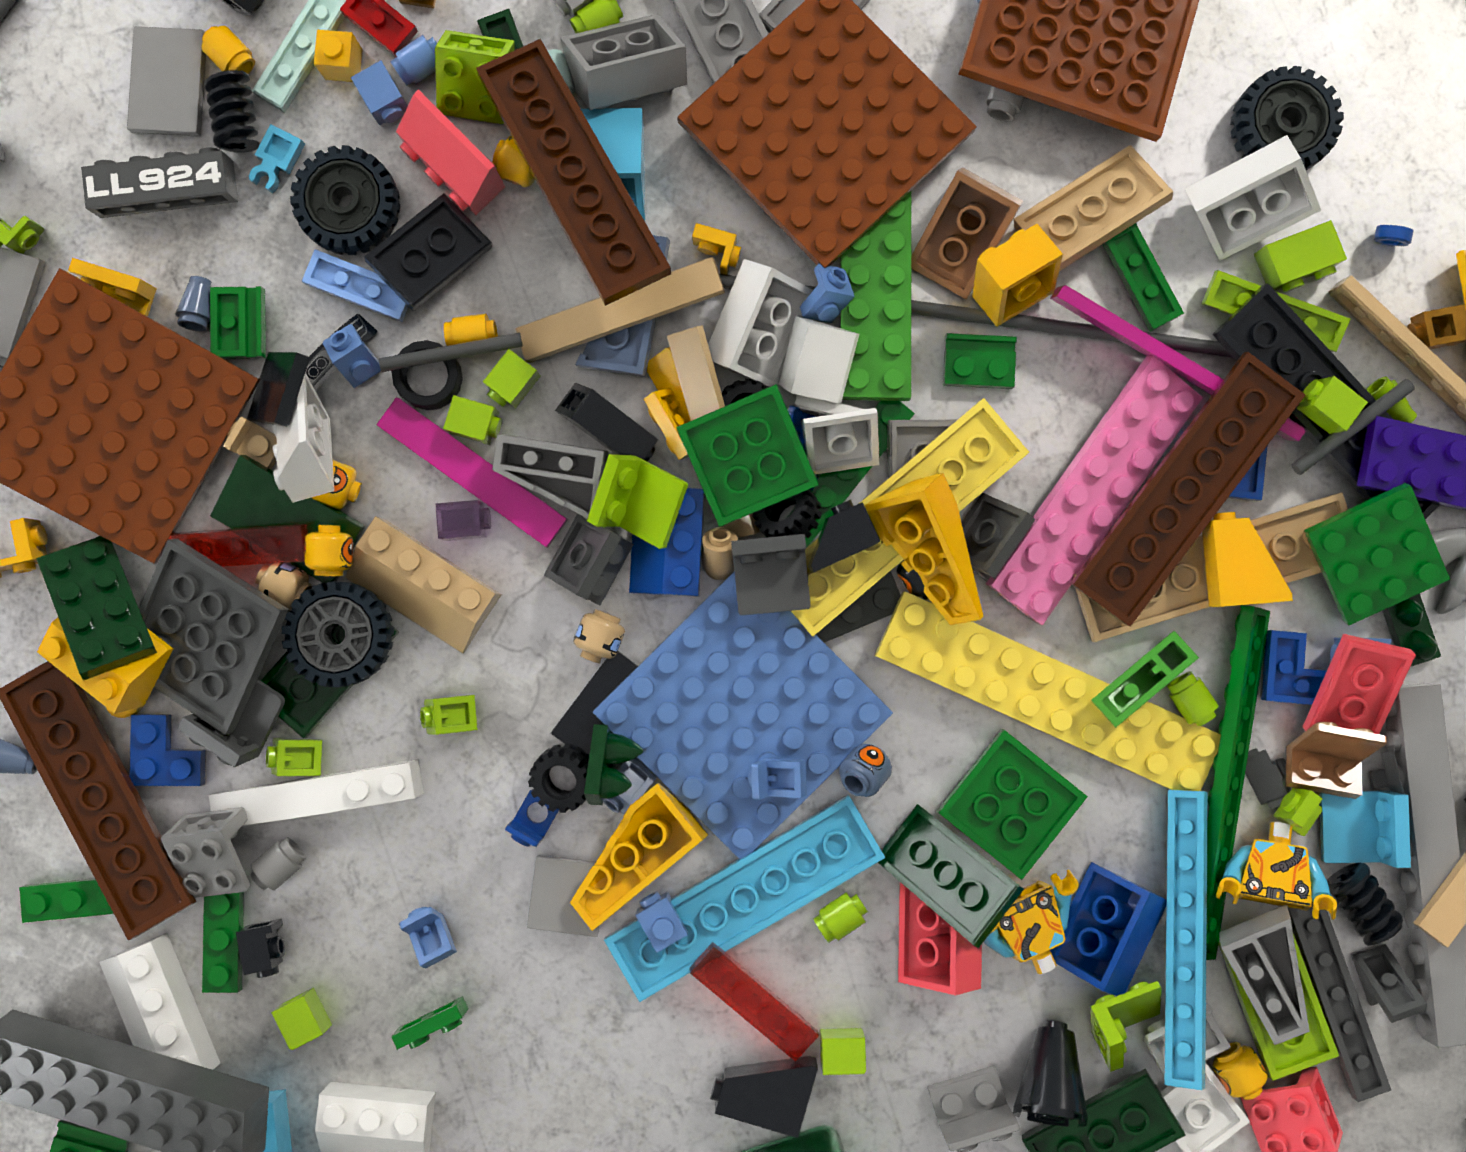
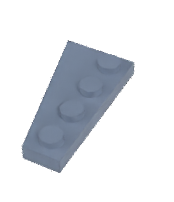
M653 235L667 260L670 240L668 237ZM656 318L588 342L583 354L580 353L575 365L579 368L646 377Z

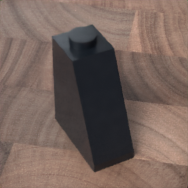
M574 383L555 409L558 414L616 455H634L648 462L655 452L654 445L658 441L655 436L589 387Z
M804 1056L725 1068L722 1079L715 1078L710 1099L715 1101V1114L798 1138L818 1070L816 1058Z

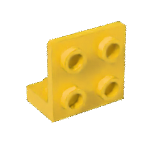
M72 258L68 269L70 273L148 316L157 288L140 278Z

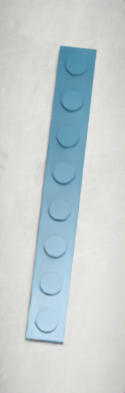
M1168 790L1164 1085L1204 1090L1206 1063L1208 792Z

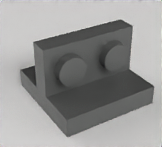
M982 493L961 522L972 569L985 581H988L990 577L995 579L1036 519L1022 509Z
M577 514L544 576L585 600H590L600 606L634 544L604 527L594 526L587 522L586 518Z

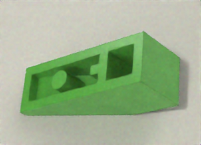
M1173 631L1091 701L1116 728L1199 657Z

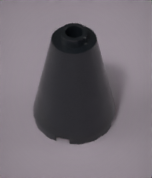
M1046 1021V1026L1038 1028L1013 1106L1014 1116L1020 1117L1023 1111L1028 1113L1027 1120L1037 1123L1068 1127L1070 1119L1078 1120V1127L1087 1126L1088 1116L1075 1033L1067 1029L1068 1024L1059 1021Z

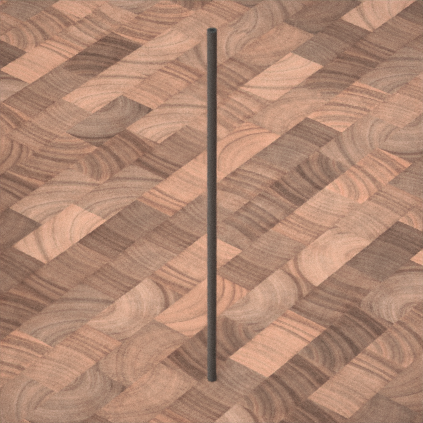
M719 274L723 288L731 290L737 276ZM807 286L808 288H810V289H812V290H814V289L816 288V287H813V286ZM911 300V314L995 325L982 309ZM1018 314L999 325L1121 342L1093 324ZM1145 332L1174 350L1233 358L1219 341Z

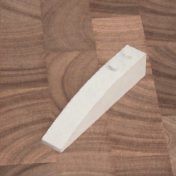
M419 759L214 793L209 795L211 811L243 807L248 820L242 826L415 799L424 794Z

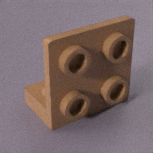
M1318 722L1286 746V786L1357 799L1362 795L1361 761L1387 744V736L1373 734L1372 730L1366 728L1351 730L1338 727L1333 722Z

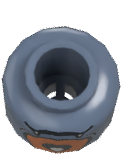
M861 744L854 748L841 763L839 769L841 781L845 789L855 796L864 797L875 795L892 773V765L886 753L872 744Z

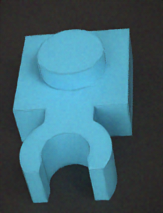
M270 124L255 153V156L262 163L250 171L249 180L257 185L261 177L269 176L265 188L269 192L274 193L280 184L279 172L283 171L290 175L305 143L302 139Z

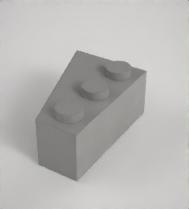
M497 434L492 470L587 519L607 461L608 451Z
M1287 904L1219 932L1221 948L1274 1045L1310 1032Z

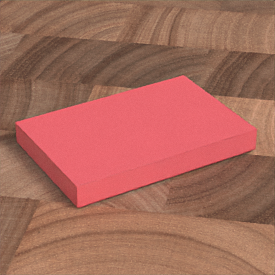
M1343 634L1302 727L1307 731L1318 722H1333L1341 728L1351 730L1366 728L1372 730L1373 734H1380L1416 654L1408 648Z

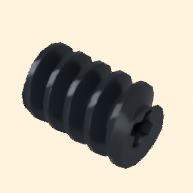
M229 70L218 72L208 77L204 82L205 89L208 92L206 96L207 102L211 106L208 111L212 119L211 129L215 133L213 136L214 145L219 149L229 152H252L258 149L260 145L256 140H249V138L258 135V130L253 126H247L256 121V116L253 113L245 112L252 109L254 103L252 100L244 98L252 94L251 87L242 85L250 80L249 74L244 71Z
M1354 863L1340 869L1329 878L1328 882L1330 884L1337 883L1331 894L1335 898L1345 896L1339 903L1340 908L1343 910L1353 908L1347 915L1348 920L1351 922L1362 920L1356 925V932L1359 934L1369 932L1363 938V942L1367 946L1376 945L1394 937L1402 928L1403 918L1395 910L1394 903L1386 899L1385 890L1378 887L1377 878L1370 875L1369 866L1365 863Z

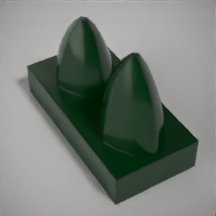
M1420 594L1382 610L1394 645L1411 649L1416 654L1411 666L1441 657L1438 643L1436 642Z
M594 724L584 790V795L590 805H603L604 799L621 795L632 787V783L623 773L609 768L608 764L630 761L643 753V749L632 739L610 733L608 725Z

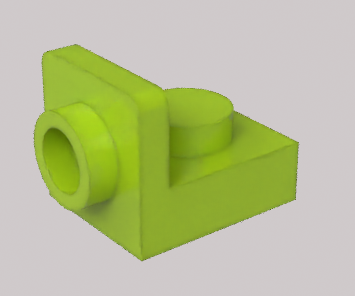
M475 695L424 699V707L420 709L422 727L426 728L427 734L430 735L477 730Z
M273 738L272 746H267L266 767L271 768V773L275 776H321L322 740Z

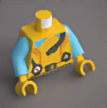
M1271 822L1268 841L1254 839L1251 845L1242 846L1226 863L1222 880L1216 892V898L1220 899L1222 892H1228L1234 897L1232 904H1237L1238 899L1277 906L1287 904L1288 908L1304 911L1309 910L1313 902L1312 916L1314 919H1319V910L1329 911L1332 920L1336 918L1337 902L1330 894L1328 882L1317 860L1308 856V849L1303 846L1291 845L1293 826L1290 824Z
M1069 869L1067 870L1066 877L1062 880L1057 873L1051 875L1050 879L1054 884V889L1052 885L1040 880L1024 887L1022 893L985 939V945L1005 958L1012 957L1021 963L1031 959L1037 974H1044L1055 969L1057 965L1050 950L1065 942L1064 931L1068 926L1071 895L1079 886L1077 879Z

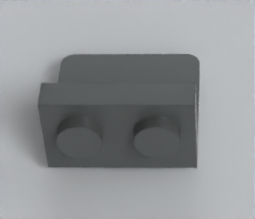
M258 679L235 732L225 735L194 714L184 716L178 726V730L186 734L194 744L203 746L217 755V758L222 763L237 767L259 757L285 704V699L280 693Z

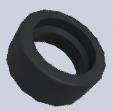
M428 340L417 341L404 347L398 355L443 346L440 343ZM457 359L443 361L447 368L448 378L443 389L435 395L423 396L414 392L408 384V368L391 371L393 385L398 394L414 407L425 410L441 409L451 403L453 395L457 396L460 392L463 381L461 366Z

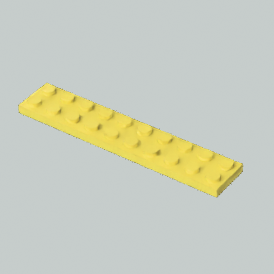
M906 591L902 592L874 655L1171 790L1201 791L1213 764L1214 757L1219 750L1221 734L1203 726H1197L1196 723L1188 724L1183 717L1148 701L1115 728L1091 701L1110 684L974 622L950 625L934 604Z

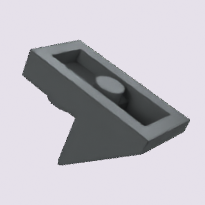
M1386 944L1353 955L1352 960L1368 1003L1371 1006L1379 1003L1391 1023L1426 1011L1427 1003Z

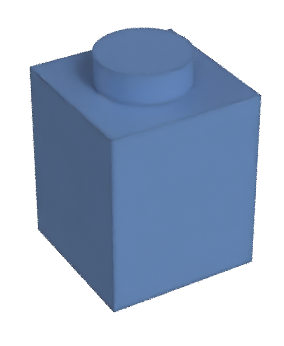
M381 60L351 77L369 111L379 125L395 122L403 116V112L406 111L408 105Z

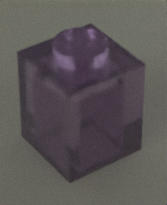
M471 500L435 503L438 539L451 541L487 538L486 529H491V514L489 508H484L483 502Z

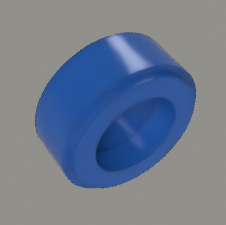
M1378 225L1374 240L1383 245L1408 246L1411 244L1414 230L1398 225Z

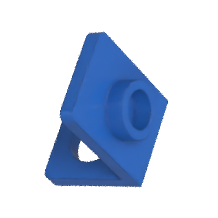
M534 789L529 791L516 816L505 828L507 832L512 834L511 838L527 847L530 845L537 847L559 811V809H556L554 812L548 810L547 818L543 822H533L528 816V808L532 803L541 800L538 796L533 798L531 792Z

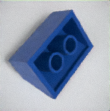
M687 488L665 549H659L632 534V544L634 545L631 550L629 593L699 597L705 499L703 489Z
M1091 862L1070 906L1068 926L1064 931L1065 942L1050 950L1056 964L1103 992L1116 996L1126 993L1167 906V899Z

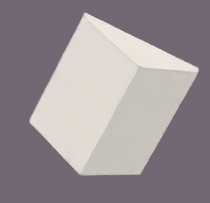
M795 316L778 384L792 394L841 403L860 334L801 316Z
M876 408L801 420L805 452L815 475L880 465L878 413Z

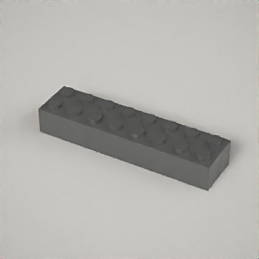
M14 1009L0 1018L1 1101L161 1152H263L265 1150L269 1100L268 1086Z

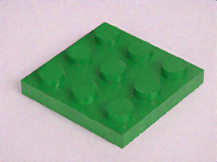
M777 384L676 427L719 527L819 485Z
M1403 483L1304 530L1340 615L1348 626L1450 580L1411 485Z
M1001 729L937 812L1022 880L1088 796L1007 731Z

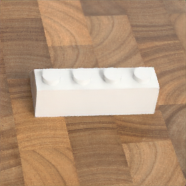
M167 933L99 962L133 1046L212 1070L220 1064L216 1050Z

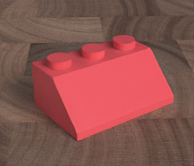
M418 89L413 94L396 130V133L403 142L399 147L414 163L420 159L427 166L424 173L438 187L444 183L452 191L448 196L462 211L468 207L477 215L505 188V185L495 165Z
M900 882L898 982L951 995H959L981 989L982 945L979 948L972 945Z

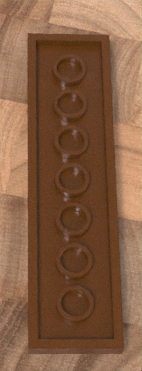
M538 39L476 67L479 79L604 305L606 306L671 275L669 263L542 40Z
M1243 353L1070 584L1126 626L1131 627L1304 398L1305 394L1251 353Z
M49 661L0 688V700L127 940L129 941L140 936L196 903L197 901L182 884L183 878L172 865L160 839L162 837L83 689Z

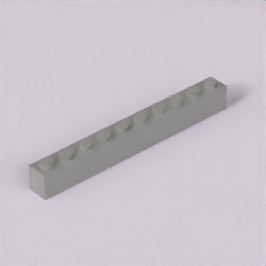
M1419 683L1402 685L1387 716V731L1384 736H1387L1386 748L1387 746L1394 745V754L1404 793L1409 795L1411 868H1403V872L1400 875V883L1403 891L1406 893L1407 908L1404 910V919L1407 927L1410 929L1411 943L1408 946V954L1411 962L1414 964L1415 979H1413L1412 983L1427 1003L1426 1011L1417 1015L1416 1025L1422 1038L1438 1048L1466 1045V924L1447 948L1413 923L1461 859L1441 684Z

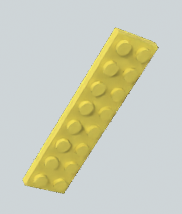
M983 398L860 503L863 502L865 506L868 502L913 480L944 473L960 512L1024 458L1029 451L985 398ZM818 538L806 548L805 555L811 606L809 609L791 612L812 637L904 560L891 544L887 547L880 539V543L813 573L810 572L808 565Z

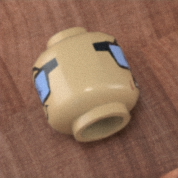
M285 560L275 561L270 566L264 565L259 570L255 579V583L259 585V591L288 608V611H291L292 607L290 605L295 599L301 597V593L312 589L308 574Z
M594 609L593 614H584L573 640L576 647L582 650L580 657L600 664L602 658H614L625 634L624 627L619 624L621 619Z

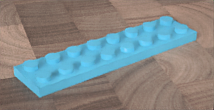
M848 794L756 848L752 853L732 862L671 898L675 910L688 931L687 936L656 953L638 919H635L606 936L604 941L638 1001L641 1002L878 863L885 856Z

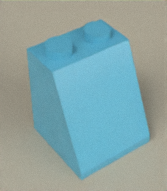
M642 108L581 109L645 221V157Z

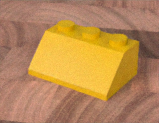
M57 617L51 622L37 653L115 714L144 707L174 648L148 629L157 653L83 681L60 620Z

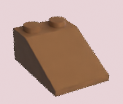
M962 167L956 172L911 255V269L967 299L974 288L977 259L986 249L998 247L1024 201Z

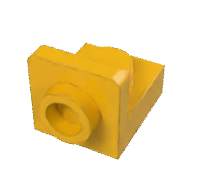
M696 223L692 234L693 245L698 246L697 250L707 255L717 256L718 252L723 253L720 274L727 275L729 267L736 268L739 260L741 247L736 246L737 235Z

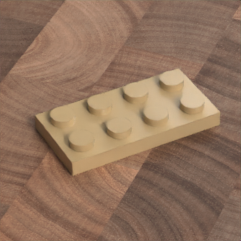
M1129 145L1014 218V228L1017 231L1021 229L1027 230L1033 225L1038 224L1063 253L1059 270L1061 271L1171 201L1173 190L1139 153Z

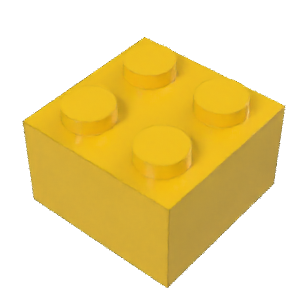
M1038 224L1033 225L1027 230H1018L1008 241L996 248L990 247L979 256L972 297L995 326L998 327L1053 294L1063 253Z

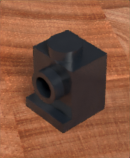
M282 918L247 925L236 932L244 975L257 973V978H262L279 973L278 965L283 962L282 957L285 954L283 938L278 936L277 929L283 926Z

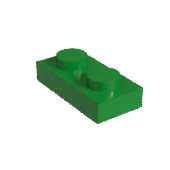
M463 996L400 1026L391 1036L396 1049L398 1050L406 1045H409L410 1049L416 1048L430 1039L429 1034L441 1029L442 1033H446L461 1025V1019L469 1009Z

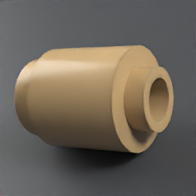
M716 527L705 532L702 537V566L707 575L715 580H724L734 572L731 541H737L738 537L730 529Z

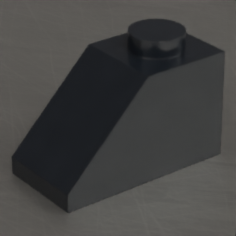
M848 500L831 508L834 515L825 519L808 565L811 573L880 543V539L863 502L854 506L852 501Z

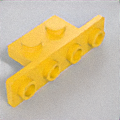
M668 347L648 361L647 373L658 391L652 392L643 400L648 407L651 419L659 425L666 437L668 448L677 456L678 460L689 456L676 427L691 420L671 349Z

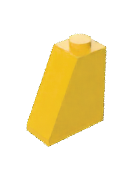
M1235 512L1216 513L1213 520L1202 531L1209 607L1293 601L1292 592L1249 517L1236 518Z

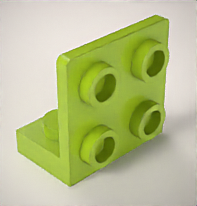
M445 30L435 46L436 107L447 116L504 124L478 77L476 67L514 51L515 41Z
M609 454L587 522L596 527H621L653 546L665 549L682 505L688 483L637 456Z
M1158 981L1150 984L1147 982L1137 983L1124 994L1116 997L1114 995L1103 996L1096 1000L1094 1005L1090 1006L1091 1033L1110 1072L1124 1067V1053L1127 1052L1124 1043L1127 1035L1124 1028L1160 1014L1162 988Z

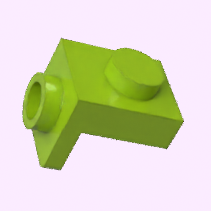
M23 216L13 228L0 218V247L4 244L10 249L24 254L26 250L33 248L38 243L39 236L43 233L44 228L27 216Z
M1292 788L1284 796L1273 816L1280 822L1293 826L1292 830L1298 835L1305 836L1322 812V807L1319 806V803L1323 798L1312 790Z

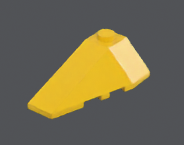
M944 473L913 480L865 505L879 538L887 547L891 544L897 553L901 555L904 559L901 565L908 573L914 569L919 574L924 585V593L950 625L977 621L984 617L958 506Z
M657 783L629 806L614 834L611 835L604 850L588 872L570 904L593 931L708 836L707 832L687 807Z

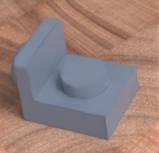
M637 757L624 762L618 769L630 780L632 787L621 795L603 800L604 804L616 813L621 812L625 814L629 806L638 800L657 778Z

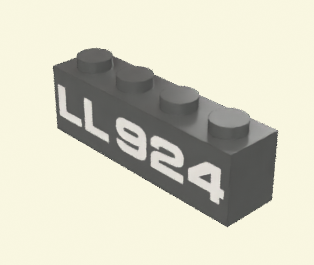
M202 148L199 150V153L194 154L167 152L164 154V157L160 158L133 156L129 158V161L118 163L112 160H98L92 166L81 167L85 208L99 218L238 202L234 161L217 148Z

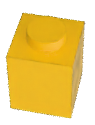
M317 29L314 55L315 67L325 80L353 82L351 77L361 72L363 48L352 32Z

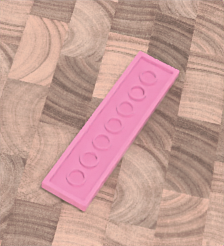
M1147 355L1034 514L1033 518L1036 520L995 579L990 577L986 585L1035 623L1043 625L1071 586L1070 583L1074 579L1073 574H1077L1102 542L1203 397L1163 362L1154 356Z

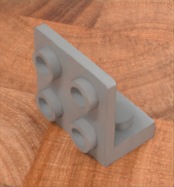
M243 807L184 815L160 838L172 865L183 878L182 884L194 898L246 892L250 888L251 884L231 842V839L237 835V831L248 820Z
M994 1065L927 1086L940 1129L950 1151L968 1152L975 1149L978 1143L990 1139L993 1141L1006 1140L1012 1136V1132L1020 1130L1018 1121L1007 1104L1000 1078Z

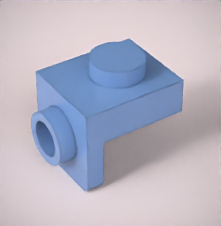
M819 263L814 268L818 285L800 305V310L803 318L832 323L841 313V310L855 296L844 269L833 266L824 268Z
M352 324L336 331L323 341V345L332 363L353 388H356L381 371L379 360L362 341Z
M765 758L753 763L748 776L753 800H762L766 797L802 798L807 796L805 759Z
M658 891L653 892L639 901L641 907L637 909L635 916L656 953L688 935L685 925L671 902V896L668 891L662 895H659Z
M432 907L415 909L409 913L407 919L399 922L401 930L409 934L421 967L426 969L457 952L444 915Z

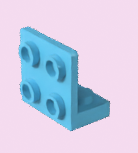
M1390 790L1362 791L1360 797L1352 799L1319 793V796L1323 798L1319 803V806L1322 807L1320 814L1321 860L1323 862H1381L1395 868H1411L1409 795Z

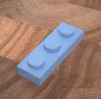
M314 250L302 279L305 285L403 322L408 305L377 273L319 250Z

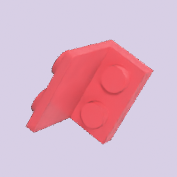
M1317 1067L1302 1070L1298 1083L1295 1085L1264 1089L1259 1096L1251 1100H1244L1241 1097L1261 1152H1338L1343 1132Z

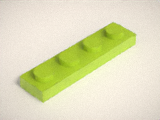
M1216 270L1201 304L1233 315L1261 286ZM1275 291L1331 352H1337L1351 320L1350 318Z

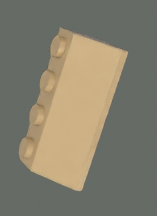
M376 516L357 543L353 553V564L348 569L345 577L354 584L372 591L379 600H382L385 604L461 653L466 651L502 595L386 519Z

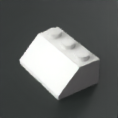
M1288 135L1185 188L1219 261L1321 211L1302 159Z
M744 259L708 343L713 363L756 382L759 381L768 387L775 384L778 385L795 316L803 317L800 305L813 290L772 267Z
M305 373L289 425L287 427L272 425L277 438V444L273 445V453L277 461V469L273 471L275 483L280 491H286L292 503L334 491L330 418Z
M330 1082L319 1094L315 1133L320 1152H430L436 1092Z

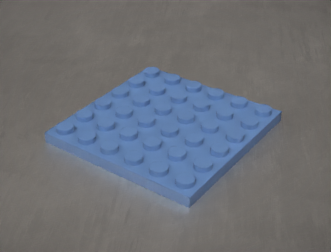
M734 572L593 710V713L605 725H608L613 733L632 739L643 749V753L637 757L739 859L752 853L841 765L854 748L866 741L893 714L817 635L812 637L791 611L739 615ZM765 758L805 759L807 796L802 798L766 797L762 800H753L752 789H750L748 783L751 765Z

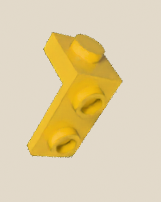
M21 518L10 521L17 556L0 559V578L2 577L1 572L12 569L13 573L36 570L35 564H38L36 558L47 555L45 545L48 542V536L40 520Z

